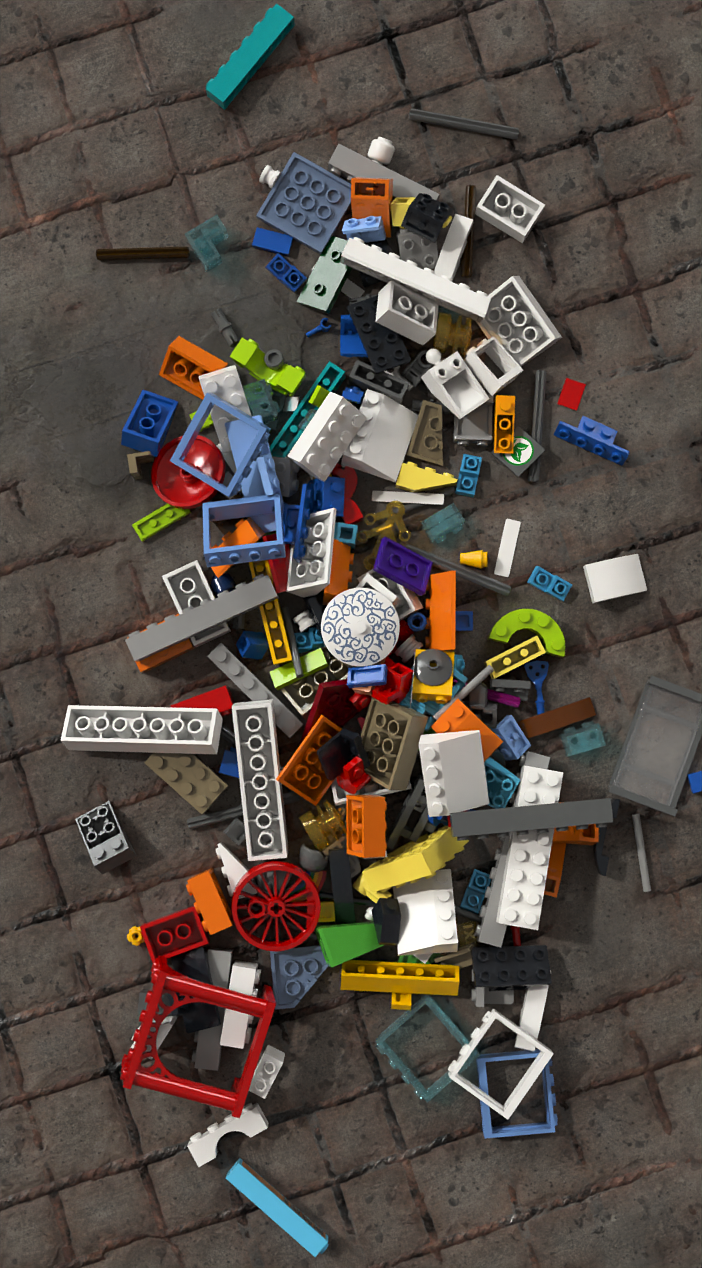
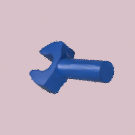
M428 815L429 822L437 827L440 823L444 826L448 825L447 817H429Z

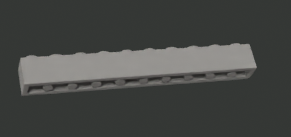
M527 751L525 755L522 754L520 757L519 766L525 765L547 769L550 757ZM518 786L509 800V803L512 804L511 807H515ZM509 832V836L499 838V841H502L501 847L496 850L494 857L497 860L495 868L492 867L489 876L492 882L490 887L487 886L484 896L487 898L486 905L481 907L479 917H482L481 924H477L474 936H477V941L500 948L507 925L497 923L496 919L511 832Z

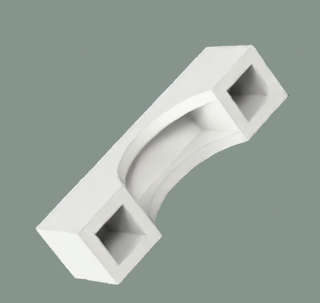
M258 1103L245 1105L240 1118L232 1117V1114H230L219 1125L216 1122L210 1125L205 1133L201 1134L198 1132L190 1137L191 1141H189L187 1147L198 1167L216 1158L218 1153L217 1142L224 1134L231 1131H239L251 1138L268 1128L269 1123Z

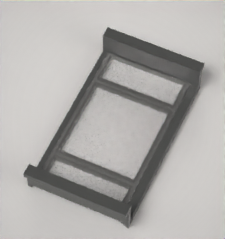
M651 675L650 679L646 681L609 782V792L674 817L676 816L678 809H675L702 736V694Z

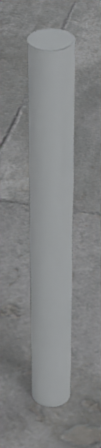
M488 665L433 715V719L437 721L457 699L461 701L494 671L492 666Z
M632 814L643 892L651 891L640 814Z

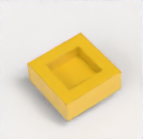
M321 901L318 922L335 921L334 901Z
M392 992L391 1009L411 1010V993Z

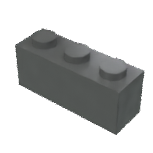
M359 360L356 361L349 376L350 385L358 387L363 391L369 389L384 394L399 404H402L409 387V382L386 372L375 374L372 366Z

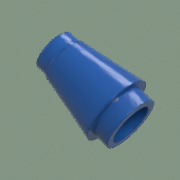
M415 612L408 617V626L413 631H421L426 627L427 620L422 613ZM414 620H417L419 622V626L415 627V625H413L412 622Z

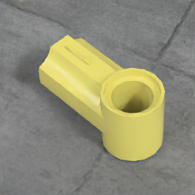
M363 873L360 874L352 885L358 892L368 896L375 903H377L379 898H391L393 895L388 890L385 892L379 890L372 893Z

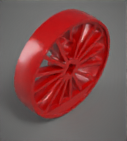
M268 861L254 866L241 877L233 892L231 910L235 926L246 941L263 950L284 951L300 945L312 934L320 917L321 901L317 886L306 871L289 862ZM276 870L286 871L287 873L277 895ZM273 871L274 895L266 881L264 872ZM290 873L297 875L299 878L282 895ZM260 874L269 895L251 879ZM302 880L305 881L306 889L287 897ZM249 883L265 898L242 891V889ZM307 894V901L289 902ZM239 895L250 898L248 904H237ZM258 903L262 908L258 911H253L251 906ZM274 903H278V909H274ZM307 906V913L291 907ZM248 909L249 915L239 918L237 910ZM288 912L305 917L306 927L302 926ZM283 914L302 932L293 937ZM270 915L262 938L254 936L252 933ZM275 917L276 941H267L265 937L272 919ZM278 917L281 918L290 939L279 941ZM252 918H260L250 930H247L242 924Z

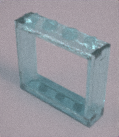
M425 994L411 1007V1010H407L375 1038L377 1043L375 1047L382 1055L386 1054L390 1060L388 1062L393 1069L396 1070L398 1068L401 1071V1077L405 1083L413 1085L415 1088L414 1093L421 1100L424 1098L428 1103L452 1081L448 1075L449 1071L430 1088L426 1089L385 1042V1039L426 1004L462 1047L464 1044L468 1045L470 1041L431 995ZM476 1047L459 1070V1074L480 1056Z

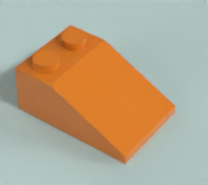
M459 699L431 726L436 733L480 730L484 762L503 743Z

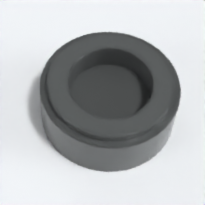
M272 349L265 354L264 361L268 368L277 370L283 366L284 357L279 350Z

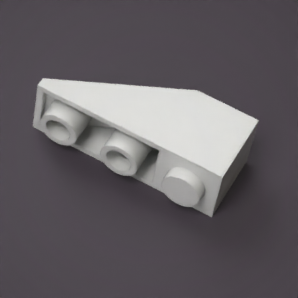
M221 842L217 844L216 853L218 859L223 861L224 866L221 869L224 878L228 877L230 885L227 888L230 897H232L237 883L249 869ZM249 883L242 889V891L251 894L258 893ZM239 895L238 899L244 898L245 896Z

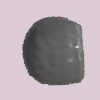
M305 842L301 845L299 851V862L306 871L320 872L329 864V854L324 856L320 851H315L313 845L306 847Z

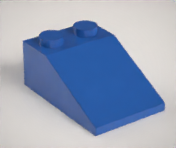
M142 390L122 430L121 445L141 452L151 451L153 456L157 457L166 439L178 406V401Z

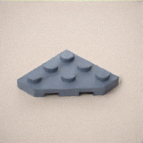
M320 945L294 947L284 951H270L273 991L276 1001L275 1009L295 1008L320 975L327 969L328 965L325 962Z

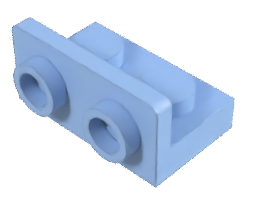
M369 216L362 219L351 218L344 222L342 232L346 234L347 240L349 238L354 239V237L360 238L365 242L386 239L381 216Z
M506 715L496 728H490L503 741L498 750L503 754L505 760L519 759L531 746L512 715Z

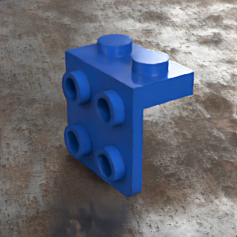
M341 315L340 355L368 358L350 315Z
M328 476L325 482L317 478L310 480L307 484L313 491L312 502H309L308 508L310 509V514L335 508L337 509L336 517H343L345 478Z

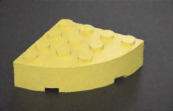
M448 825L443 826L430 835L427 833L420 836L416 842L410 841L387 854L388 857L376 861L362 871L372 893L379 890L385 892L391 889L392 886L399 888L409 881L412 884L419 881L422 877L428 879L436 875L435 871L445 867V862L454 859V854L464 850L463 846L469 840L457 841V837H452L451 827Z

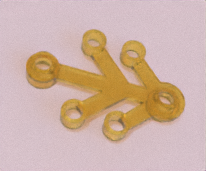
M391 501L386 506V510L375 514L369 513L364 518L367 525H373L377 520L387 518L384 525L368 531L361 530L357 533V540L359 542H365L368 538L380 535L372 553L364 558L363 564L368 570L374 568V565L369 563V559L373 558L376 561L382 538L387 537L397 543L392 530L394 522H396L399 529V539L406 542L411 538V532L406 529L402 518L405 513V507L400 501ZM393 507H398L399 512L394 513ZM368 516H372L374 518V521L369 522L367 519ZM403 532H406L408 534L407 539H404L402 537ZM360 533H364L366 535V539H361Z

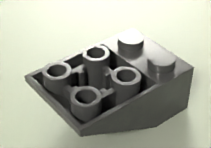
M110 801L75 819L93 865L100 873L104 874L137 856Z

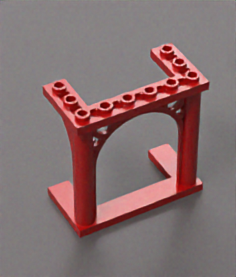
M159 955L158 960H154L152 964L151 983H153L152 991L148 990L145 998V1003L148 1004L146 1010H142L139 1017V1022L142 1023L140 1029H136L133 1036V1041H135L134 1048H130L128 1055L124 1054L122 1059L120 1079L123 1080V1088L131 1089L132 1085L229 1110L232 1113V1117L240 1118L276 1006L272 987L264 985L261 996L258 998L214 986L178 973L167 965V957ZM176 992L180 993L179 996L184 995V999L178 1000ZM164 993H169L173 997L174 1002L171 1006L164 1004L162 1001ZM203 1002L260 1018L241 1078L234 1077L230 1091L180 1078L163 1065L158 1056L156 1038L161 1023L174 1009L188 1003ZM158 1003L160 1007L164 1009L163 1013L160 1015L157 1014V1012H159ZM155 1027L156 1030L152 1032L150 1031V1028ZM146 1045H151L152 1049L150 1052H145L147 1050ZM153 1057L155 1062L150 1067H143L141 1062L144 1058ZM157 1067L161 1069V1073H157L156 1071L155 1073H151Z

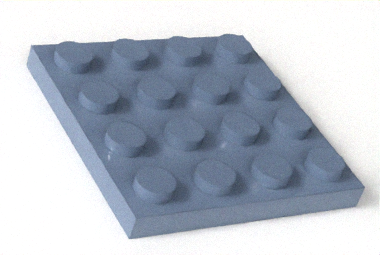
M293 152L258 211L256 218L285 235L293 237L294 240L315 252L322 254L351 205V184Z

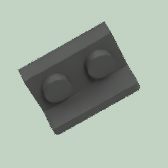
M491 679L489 689L520 697L521 701H527L531 681Z

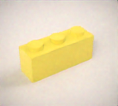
M535 636L484 662V665L486 667L488 665L492 666L494 671L490 676L492 679H495L546 653L538 636Z

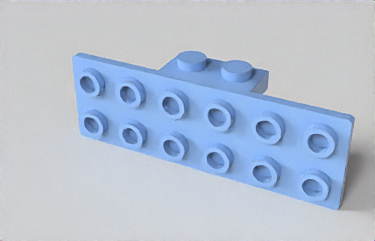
M261 415L252 416L254 419L263 423ZM240 419L225 423L236 469L240 466L258 433V430ZM267 442L262 444L260 456L256 458V461L252 462L250 474L247 478H243L241 482L244 498L280 493L282 511H284L280 483L276 475L275 463L271 455L269 443ZM275 513L250 516L265 533L276 531Z

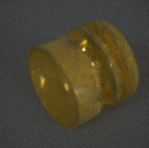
M439 312L433 348L439 350L441 354H445L447 347L452 346L451 351L454 354L458 347L460 348V356L465 357L472 336L471 317H466L465 323L462 325V315L458 316L456 323H452V314Z
M328 800L323 802L327 809L325 812L318 805L316 806L319 813L318 816L308 811L299 817L318 851H322L331 845L328 836L332 835L336 841L340 840L336 831L339 830L343 837L347 836L345 822L337 809Z

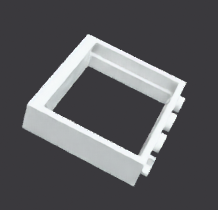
M493 1008L491 1012L488 1011L484 1015L481 1027H477L471 1034L472 1040L468 1045L464 1044L459 1052L461 1056L458 1060H453L450 1064L448 1075L453 1081L503 1117L509 1119L554 1053ZM495 1019L540 1050V1053L504 1105L497 1102L458 1073Z

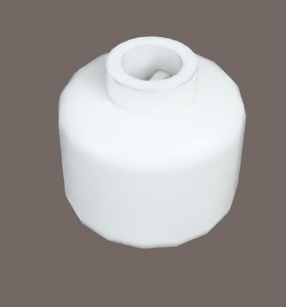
M378 137V139L372 140L367 155L372 161L380 165H387L391 162L395 148L392 145V141Z

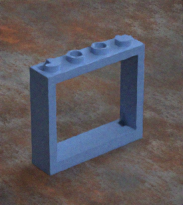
M206 393L170 461L226 496L231 497L237 495L238 491L241 490V482L243 478H247L250 474L252 462L256 461V458L260 456L262 444L268 442L271 428L215 394ZM214 405L258 430L255 439L228 487L184 461Z
M280 493L202 503L203 546L207 567L286 557ZM275 513L277 540L211 549V521Z
M535 1049L534 1052L524 1050L476 1055L479 1089L488 1094L486 1062L536 1058L540 1050ZM551 1059L542 1070L546 1122L491 1127L490 1106L480 1100L482 1128L485 1139L555 1132L558 1118L557 1114L553 1113V1106H556L555 1094L551 1092V1086H554V1077L549 1071V1066H552Z

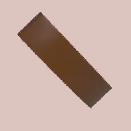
M588 697L526 718L517 723L528 739L595 716L596 713L592 701Z

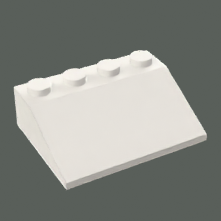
M520 276L510 277L487 296L491 300L486 315L480 323L477 322L486 337L490 339L494 336L520 366H523L562 338Z
M367 389L359 409L367 419L343 453L341 464L396 482L418 414L384 394Z
M331 508L310 514V519L307 520L306 524L308 537L304 539L306 553L305 557H302L301 563H297L293 558L295 544H291L286 592L300 597L317 595L330 584L337 509Z
M480 730L421 735L419 751L429 817L448 816L450 813L463 812L489 804Z
M451 869L436 870V875L431 878L425 879V877H422L419 881L412 884L409 881L399 888L393 886L394 899H398L401 911L399 941L397 944L398 956L457 952L458 938Z

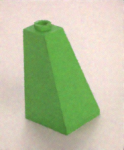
M374 922L320 925L314 929L325 962L331 968L384 946L378 944Z

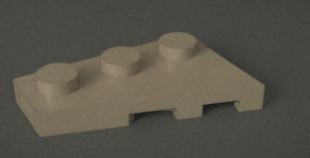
M423 399L407 451L408 456L443 466L442 405Z

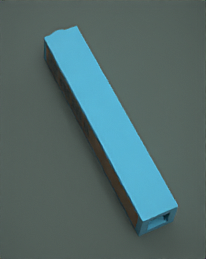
M239 1158L227 1172L226 1179L314 1257L319 1253L322 1254L329 1245L328 1235Z

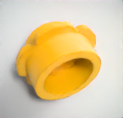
M134 926L129 930L127 939L129 942H132V945L138 946L145 942L140 927Z

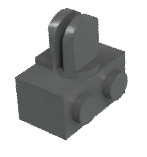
M481 682L469 693V701L462 702L489 728H496L497 702H487L488 690L486 685Z

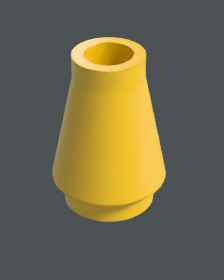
M479 550L460 553V564L480 569L487 567L488 552Z

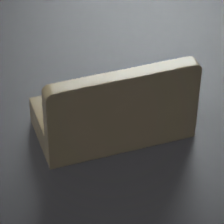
M151 451L127 454L130 474L135 480L143 479L141 464L154 462L155 460Z
M475 942L458 947L457 952L441 953L434 959L435 963L441 962V965H458L459 969L473 965L471 950L477 946Z

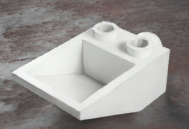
M433 348L427 351V361L435 366L429 369L421 378L430 392L459 419L490 399L458 351L443 361L440 360L441 353L439 350Z

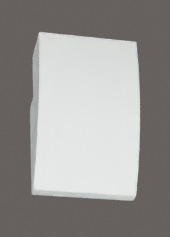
M638 554L583 566L592 604L647 591Z

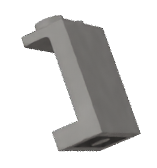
M488 395L489 400L461 419L454 414L453 443H458L459 446H468L469 443H477V446H488V444L492 443V405L494 395Z

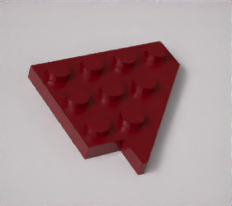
M347 679L319 684L300 744L321 715L341 728L359 713L349 701V698L355 692L347 686Z

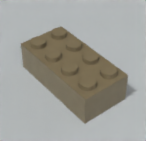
M153 753L145 761V764L202 815L230 785L196 754Z

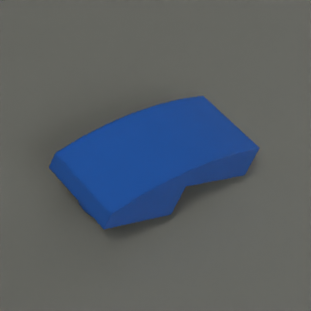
M279 253L265 267L293 292L307 279Z
M350 386V388L345 387L342 396L350 402L361 404L364 392L358 387Z

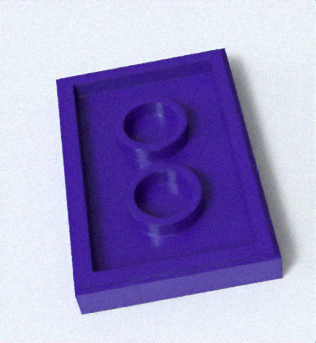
M384 537L380 543L373 571L422 596L427 588L433 562Z

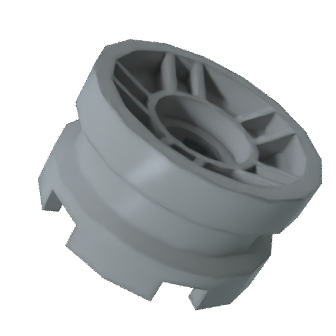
M412 634L394 654L402 658L401 661L405 664L415 655L416 649L423 647V644L417 642L416 637Z

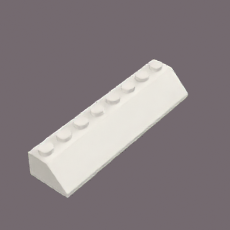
M349 238L341 255L340 263L386 283L393 280L440 306L479 323L484 319L491 300L487 297L486 293L471 291L468 285L463 283L455 284L447 276L442 275V277L435 275V271L429 268H424V270L418 268V264L410 260H407V262L399 259L400 256L390 252L388 255L382 252V248L372 245L370 247L365 245V241L360 238Z

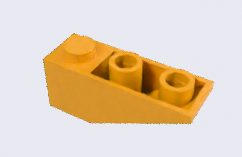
M496 395L494 397V453L513 454L515 396Z

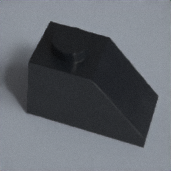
M379 898L371 911L378 944L397 945L401 924V911L398 899Z

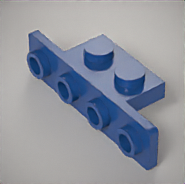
M582 416L577 428L560 421L554 432V436L619 465L624 464L630 453L628 450L613 444L617 434L616 430L585 416Z
M303 484L300 505L284 504L283 511L285 544H295L293 558L297 563H301L302 557H305L304 539L308 537L306 524L307 520L310 519V509L308 508L309 502H312L313 491L307 484Z

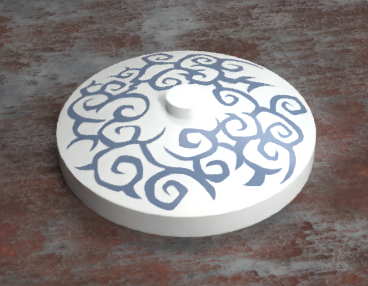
M352 588L335 596L327 605L321 621L322 638L329 652L341 662L352 666H369L383 660L395 647L400 631L399 617L393 604L383 594L368 588Z

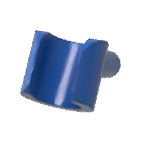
M323 318L319 326L307 332V337L320 331H329L331 325L328 327L323 326V323L327 322L328 318Z

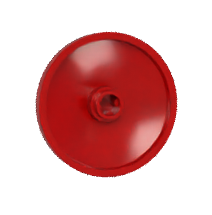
M198 435L184 461L223 484L226 465L222 452L211 440ZM180 436L167 443L160 450L152 466L151 479L155 492L168 505L178 509H193L203 505L202 503L210 501L217 494L218 490L170 461L183 437Z

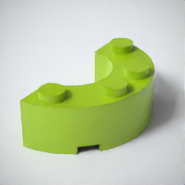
M241 338L230 358L241 368L245 367L250 371L249 374L269 388L283 395L290 393L289 396L293 397L305 379L306 372L298 366L294 368L285 363L277 370L268 368L264 361L265 353L259 349V344L252 339L247 341Z
M519 609L506 614L495 623L487 638L488 640L506 644L511 635L516 631L529 630L536 633L541 639L546 651L544 654L560 658L565 655V640L558 624L547 614L534 609Z

